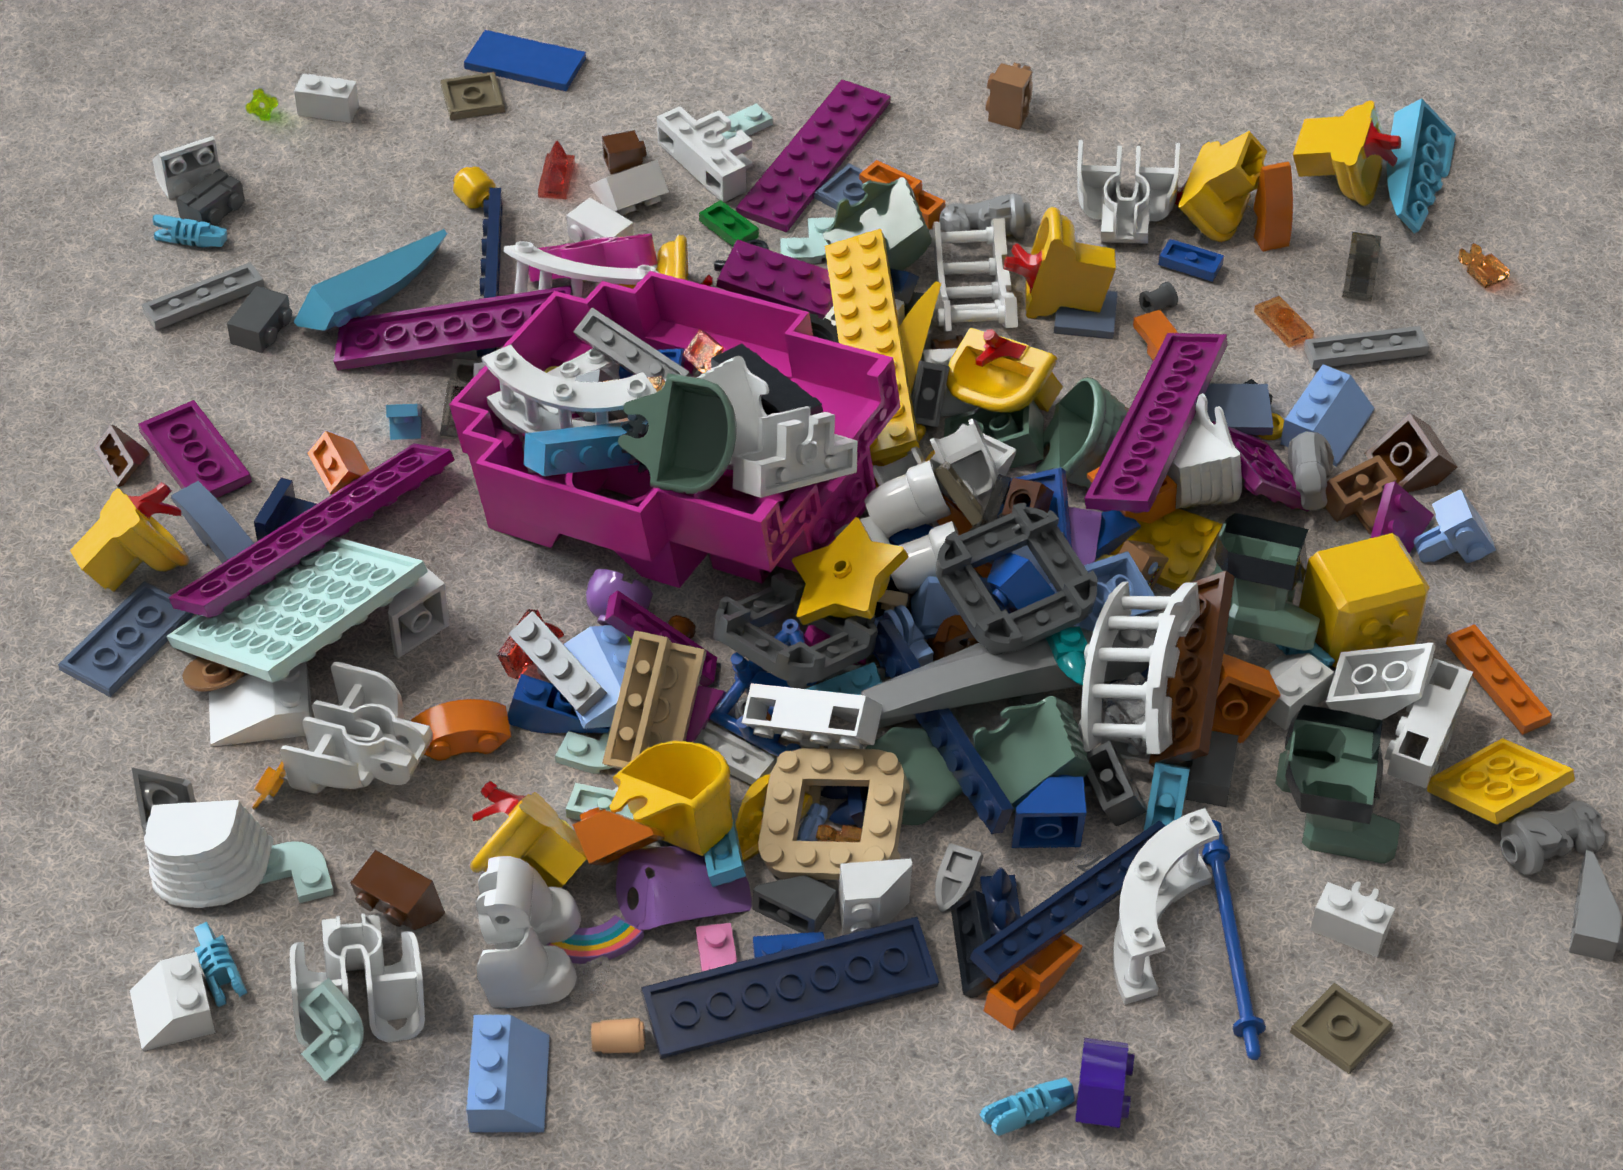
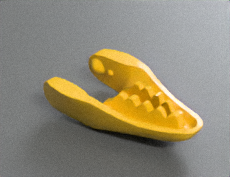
M770 774L760 777L747 790L735 822L743 862L759 853L758 843L763 818L762 808L765 806ZM808 793L804 794L800 820L806 815L812 804V796Z

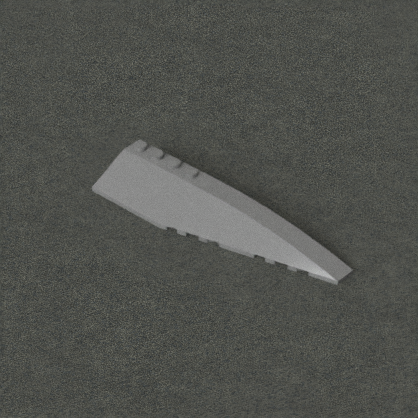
M1176 590L1154 593V595L1171 596ZM1155 610L1140 616L1158 617L1165 610ZM1081 628L1087 643L1090 644L1093 631ZM1119 630L1112 648H1149L1151 645H1154L1157 630ZM1228 631L1226 632L1224 646L1225 654L1234 636ZM1044 638L1020 650L1000 655L989 653L986 647L978 643L863 690L861 695L882 704L883 708L880 719L1082 685L1074 682L1062 672L1054 659L1047 639ZM1108 661L1104 682L1136 677L1149 667V662Z

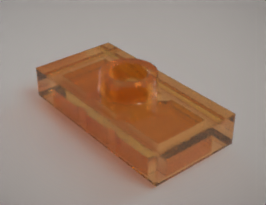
M1280 296L1255 305L1254 313L1288 348L1313 338L1314 330Z

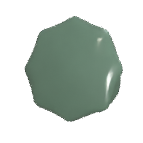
M893 727L875 740L874 745H867L865 748L894 753L903 767L910 786V794L905 795L901 823L903 825H921L927 822L936 812L963 792L960 784L953 773L949 771L946 762L937 748L933 746L930 737L924 729Z

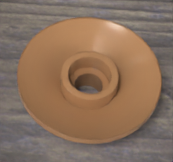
M197 657L187 665L182 677L185 685L192 690L213 691L233 684L245 673L202 657Z

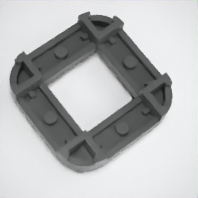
M1026 503L1016 504L1013 506L1012 513L959 536L956 531L950 533L939 550L936 562L938 581L975 639L993 655L1014 652L1082 622L1093 611L1097 595V576L1094 570L1088 573L1058 528L1059 518L1051 510L1046 513L1037 508L1026 507ZM1027 545L1058 593L1009 614L1007 610L1001 611L974 568Z
M783 573L772 575L770 587L736 602L728 596L722 598L716 613L713 638L759 665L763 670L786 680L790 687L802 689L807 686V683L820 681L872 655L875 649L878 630L874 624L875 615L872 619L856 615L846 618L829 615L808 624L830 635V638L812 647L801 641L792 646L785 645L761 630L760 627L790 613L797 614L806 583L805 581L785 579Z

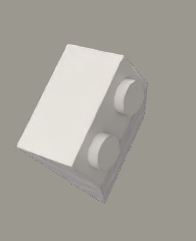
M1434 643L1341 652L1326 700L1328 707L1334 710L1383 720L1421 699L1436 646Z
M306 662L295 666L290 670L289 675L280 681L270 682L248 674L229 686L209 692L211 747L305 736L302 721L305 717H312L310 682Z

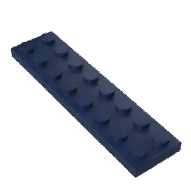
M913 917L641 987V994L659 1057L664 1059L935 988L938 986L939 980L918 917Z

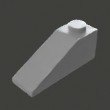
M1586 850L1579 873L1569 953L1612 962L1615 951L1623 950V930L1620 929L1622 914L1594 852Z

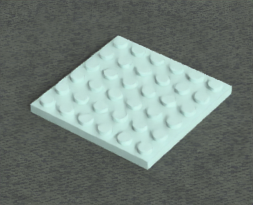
M334 537L326 542L325 547L320 551L309 553L301 558L298 565L277 573L273 581L252 589L248 597L234 601L224 607V611L218 616L207 618L196 615L166 637L173 648L270 682L280 681L287 677L290 670L295 666L311 660L316 655V652L326 644L339 640L342 633L347 629L364 622L368 615L378 607L391 603L393 597L399 592L415 586L419 581L418 579L428 573V570L422 560Z

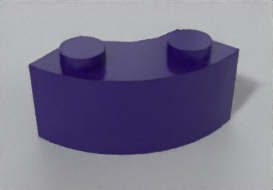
M1084 1037L1075 1122L1120 1128L1121 1118L1129 1117L1131 1096L1124 1095L1125 1075L1132 1076L1135 1054L1128 1053V1043Z

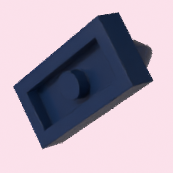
M825 786L821 791V796L830 799L848 798L847 801L840 804L833 811L829 821L844 826L856 824L862 832L869 788L867 786Z
M999 867L992 876H980L981 893L985 894L991 937H993L1021 917L1015 875H1008L1002 867Z

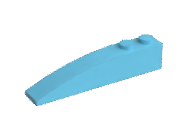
M1422 98L1395 112L1391 135L1400 136L1402 144L1399 149L1392 150L1398 158L1397 164L1392 167L1387 162V183L1392 205L1396 215L1413 233L1420 230L1429 213L1428 206L1432 205L1436 199L1434 196L1435 192L1439 191L1443 185L1441 182L1442 177L1448 176L1450 172L1456 133Z
M443 229L313 285L294 323L298 327L325 331L334 326L342 327L350 319L357 316L364 317L368 315L373 308L389 300L406 287L426 267L439 250L447 232Z

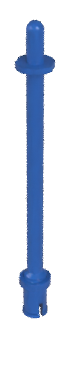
M1212 820L1220 836L1219 839L1204 844L1202 858L1204 863L1209 864L1212 868L1240 1019L1233 1024L1232 1028L1236 1036L1244 1037L1248 1058L1258 1060L1261 1057L1258 1036L1265 1031L1266 1025L1264 1020L1254 1016L1225 867V863L1230 859V851L1224 843L1221 823Z

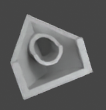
M131 767L144 836L146 835V827L151 816L152 805L196 802L190 781Z

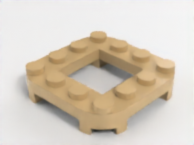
M804 748L782 752L778 756L777 763L770 774L758 843L759 853L768 870L780 880L803 875L812 879L840 880L841 863L900 859L898 843L905 795L910 794V786L897 756L894 753L876 749ZM810 785L869 787L860 842L797 841L804 794L809 792Z

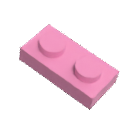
M731 923L696 927L701 972L737 963Z

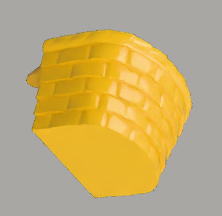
M670 741L646 748V750L613 776V781L618 786V790L609 808L611 812L616 813L628 804L629 810L636 822H642L664 832L666 837L661 840L703 856L733 827L730 804L729 765L720 752L701 743Z

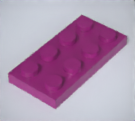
M738 239L717 278L716 287L807 311L809 315L811 313L816 314L821 319H824L833 307L829 272L827 269Z
M195 400L138 423L141 435L181 489L199 481L215 498H218L252 483L249 471Z

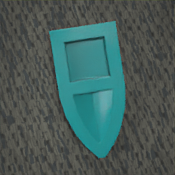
M1080 626L1069 627L1047 637V642L1059 668L1071 680L1079 685H1083L1086 665L1084 651L1088 643Z

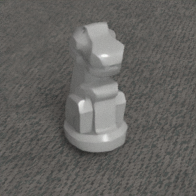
M1016 193L997 196L993 199L971 205L953 203L942 210L940 214L941 230L946 232L971 231L974 228L986 230V227H991L993 219L1005 218L1006 236L1013 235L1016 239H1024L1025 226L1032 225L1030 203H1023L1022 196Z
M1309 431L1300 433L1289 442L1288 464L1293 474L1296 490L1301 496L1302 507L1306 510H1319L1327 504L1326 478L1331 477L1334 456L1326 438L1317 432Z
M1573 801L1563 810L1519 812L1502 824V839L1500 842L1502 854L1509 863L1513 864L1517 871L1526 876L1541 871L1544 861L1554 855L1562 857L1570 853L1573 844L1577 852L1585 855L1586 850L1592 851L1595 854L1602 849L1605 842V834L1600 824L1602 816L1591 805L1583 801Z

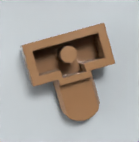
M1014 62L1013 66L1001 63L996 72L990 74L987 82V89H990V95L986 102V111H989V122L1020 130L1029 114L1033 82L1030 66L1024 65L1021 68L1019 63Z
M1377 455L1327 481L1325 489L1327 504L1325 508L1336 522L1355 514L1367 532L1372 534L1384 486L1387 483L1396 482L1397 479L1380 455Z

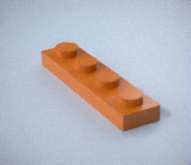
M1475 624L1447 636L1446 645L1467 670L1473 671L1472 676L1522 735L1550 723L1552 718L1550 711Z

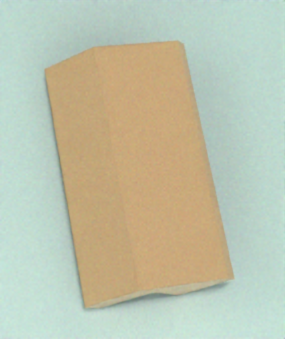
M634 631L602 764L621 770L646 750V748L659 743L686 740L705 661V649L672 643L668 637Z

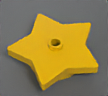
M858 517L854 518L829 546L792 559V563L806 583L796 614L797 618L803 625L829 615L839 618L856 615L872 619L876 604L888 587L890 575L908 559V553L902 546L873 542Z

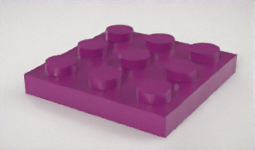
M1228 427L1231 440L1235 448L1240 452L1241 473L1245 479L1244 486L1256 496L1262 494L1272 502L1281 501L1293 510L1299 508L1304 511H1310L1304 509L1301 505V496L1296 490L1292 472L1270 445L1265 441Z

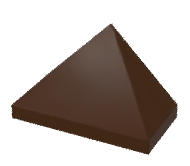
M114 425L108 427L94 446L95 451L117 487L123 486L150 455L146 448Z

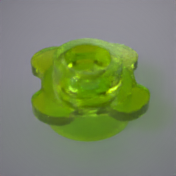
M257 88L253 91V98L246 104L245 108L249 114L254 113L259 116L261 121H269L271 119V112L278 106L279 102L276 97L264 93V90L261 88ZM261 102L264 103L263 108L259 105Z

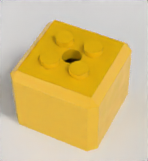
M1390 533L1317 551L1308 559L1299 608L1320 618L1315 642L1335 660L1332 667L1336 668L1341 652L1414 645L1417 641L1430 587L1400 538Z

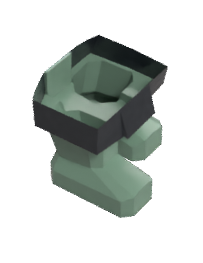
M1234 513L1225 520L1215 545L1214 559L1216 561V568L1210 576L1223 571H1227L1235 576L1227 626L1229 633L1300 650L1314 648L1320 618L1293 604L1296 591L1294 587L1297 583H1303L1306 574L1307 554L1305 538L1309 529Z
M1305 704L1292 718L1285 741L1286 751L1280 753L1275 784L1283 792L1292 793L1299 810L1306 813L1302 843L1309 850L1384 864L1395 858L1400 823L1373 813L1375 801L1380 799L1384 766L1380 747L1383 720Z

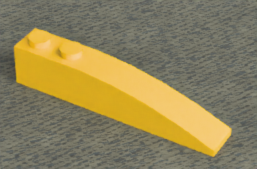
M937 281L921 296L899 326L910 393H912L918 363L921 360L941 283Z

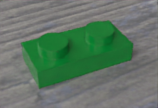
M721 200L699 212V222L732 246H734L737 239L747 242L759 237V228Z

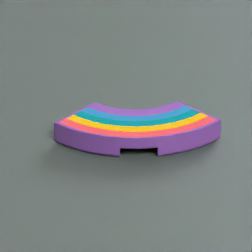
M614 915L610 920L599 926L578 928L565 941L548 943L547 945L563 949L570 957L572 963L587 964L590 961L606 958L610 960L626 953L644 938V931Z

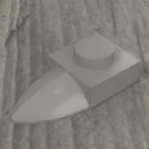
M952 843L948 844L935 882V897L940 912L950 909L953 904L963 897L968 888L972 889L984 858L982 852Z

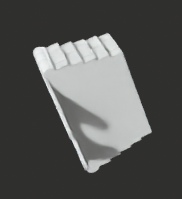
M735 356L697 377L718 384L725 391L734 408L737 433L731 461L726 468L730 470L733 469V456L758 450L759 418L768 416L763 409L761 397L769 393V387L764 380L748 370L741 356Z
M1204 394L1198 396L1195 406L1196 414L1167 473L1177 484L1176 509L1199 505L1215 506L1220 503H1233L1239 500L1242 493L1240 452L1235 448L1231 440L1225 415L1220 406L1215 407L1216 425L1211 422L1207 412L1208 401Z
M240 800L152 805L151 816L149 817L145 831L146 835L144 836L153 890L161 899L169 904L189 908L225 905L253 892L263 880L273 845V837L267 834L264 827H261L258 821H255L253 815L248 813Z

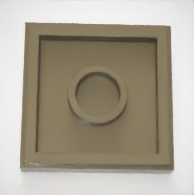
M495 72L440 80L450 121L505 112Z
M946 461L937 467L934 475L972 526L979 523L983 519L985 510L954 468Z
M1333 983L1294 1023L1290 1033L1350 1074L1392 1030L1393 1023L1339 985Z

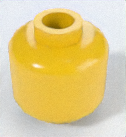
M464 167L454 177L453 192L470 209L480 206L484 208V200H489V189L496 188L495 182L480 167Z

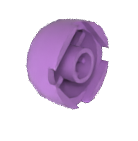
M597 569L588 583L586 591L587 606L592 614L598 618L597 622L601 626L610 625L605 621L608 599L611 594L618 590L648 610L653 597L651 590L636 579L633 580L632 584L622 580L624 576L622 573L608 569Z

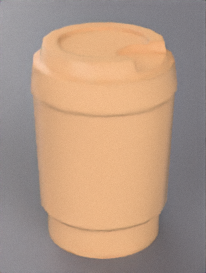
M632 1017L592 1022V1051L602 1053H639L641 1050H645V1027L643 1021L640 1018Z

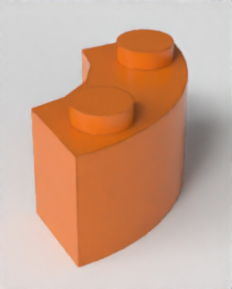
M463 699L433 706L411 719L412 722L430 726L433 732V739L424 755L437 761L446 760L451 756L467 752L489 754L511 737L506 706L488 700Z

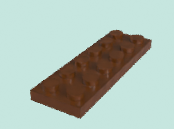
M1227 571L1192 582L1198 584L1200 616L1191 625L1186 637L1179 636L1175 646L1179 648L1180 654L1175 677L1168 678L1166 697L1172 698L1171 725L1173 743L1161 754H1150L1149 765L1154 768L1156 762L1175 765L1206 756L1209 753L1235 576Z

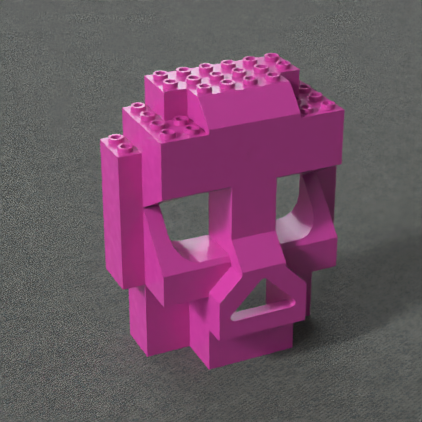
M649 271L633 289L601 281L586 299L554 291L503 347L511 344L520 356L542 371L551 366L559 367L563 363L593 348L576 337L573 332L591 308L596 309L656 350L684 349V368L690 372L692 377H694L697 370L701 374L711 370L712 357L742 343L771 366L777 368L791 381L797 383L812 397L817 398L822 403L823 412L835 414L834 434L858 441L857 473L762 498L733 489V469H726L724 474L710 489L697 492L696 494L679 493L672 490L668 491L650 487L649 472L646 470L639 473V464L542 476L524 465L525 440L520 442L519 435L505 431L501 420L488 406L487 397L501 390L499 379L490 372L486 365L449 404L462 452L469 456L489 528L549 548L562 535L614 550L640 576L680 588L707 554L713 569L758 583H763L776 566L798 572L792 563L794 557L829 546L834 541V533L839 528L849 524L856 517L860 518L867 509L864 499L871 491L876 489L870 445L901 407L893 357L814 337L810 315L807 311ZM577 413L572 414L573 420L585 421ZM604 488L634 497L635 499L617 501L597 494Z

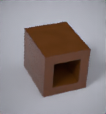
M635 130L602 136L603 158L610 174L643 165V158L647 156L646 147L643 140L639 141Z

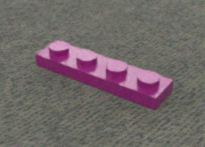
M617 590L609 596L605 621L631 639H633L634 631L668 637L672 643L704 649ZM707 650L699 682L700 685L705 687L714 682L718 658Z

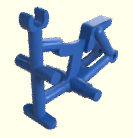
M794 619L786 620L782 625V630L774 637L787 646H792L800 641L806 644L804 634L800 630L798 622ZM738 652L734 653L730 660L735 672V682L711 714L710 720L744 738L747 743L759 749H764L776 757L784 751L802 749L800 745L790 743L787 747L779 743L781 734H774L773 738L757 736L753 734V728L742 723L743 716L737 720L728 715L744 691L746 694H749L751 683L792 688L787 684L786 680L767 673L762 667L751 660L748 661L739 655ZM816 682L807 683V686H813ZM769 706L768 709L771 718L774 710L773 706Z

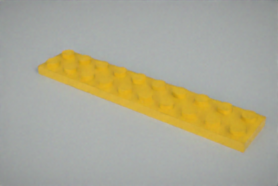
M877 229L826 245L825 252L839 343L894 358L901 407L870 445L871 460L874 462L911 451L913 447L920 448L884 234L881 229Z

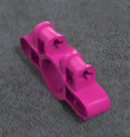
M652 234L603 237L538 248L563 259L595 266L637 268L640 265L653 266L658 264ZM529 266L528 274L530 281H539L540 269ZM552 273V279H571L570 277H565Z

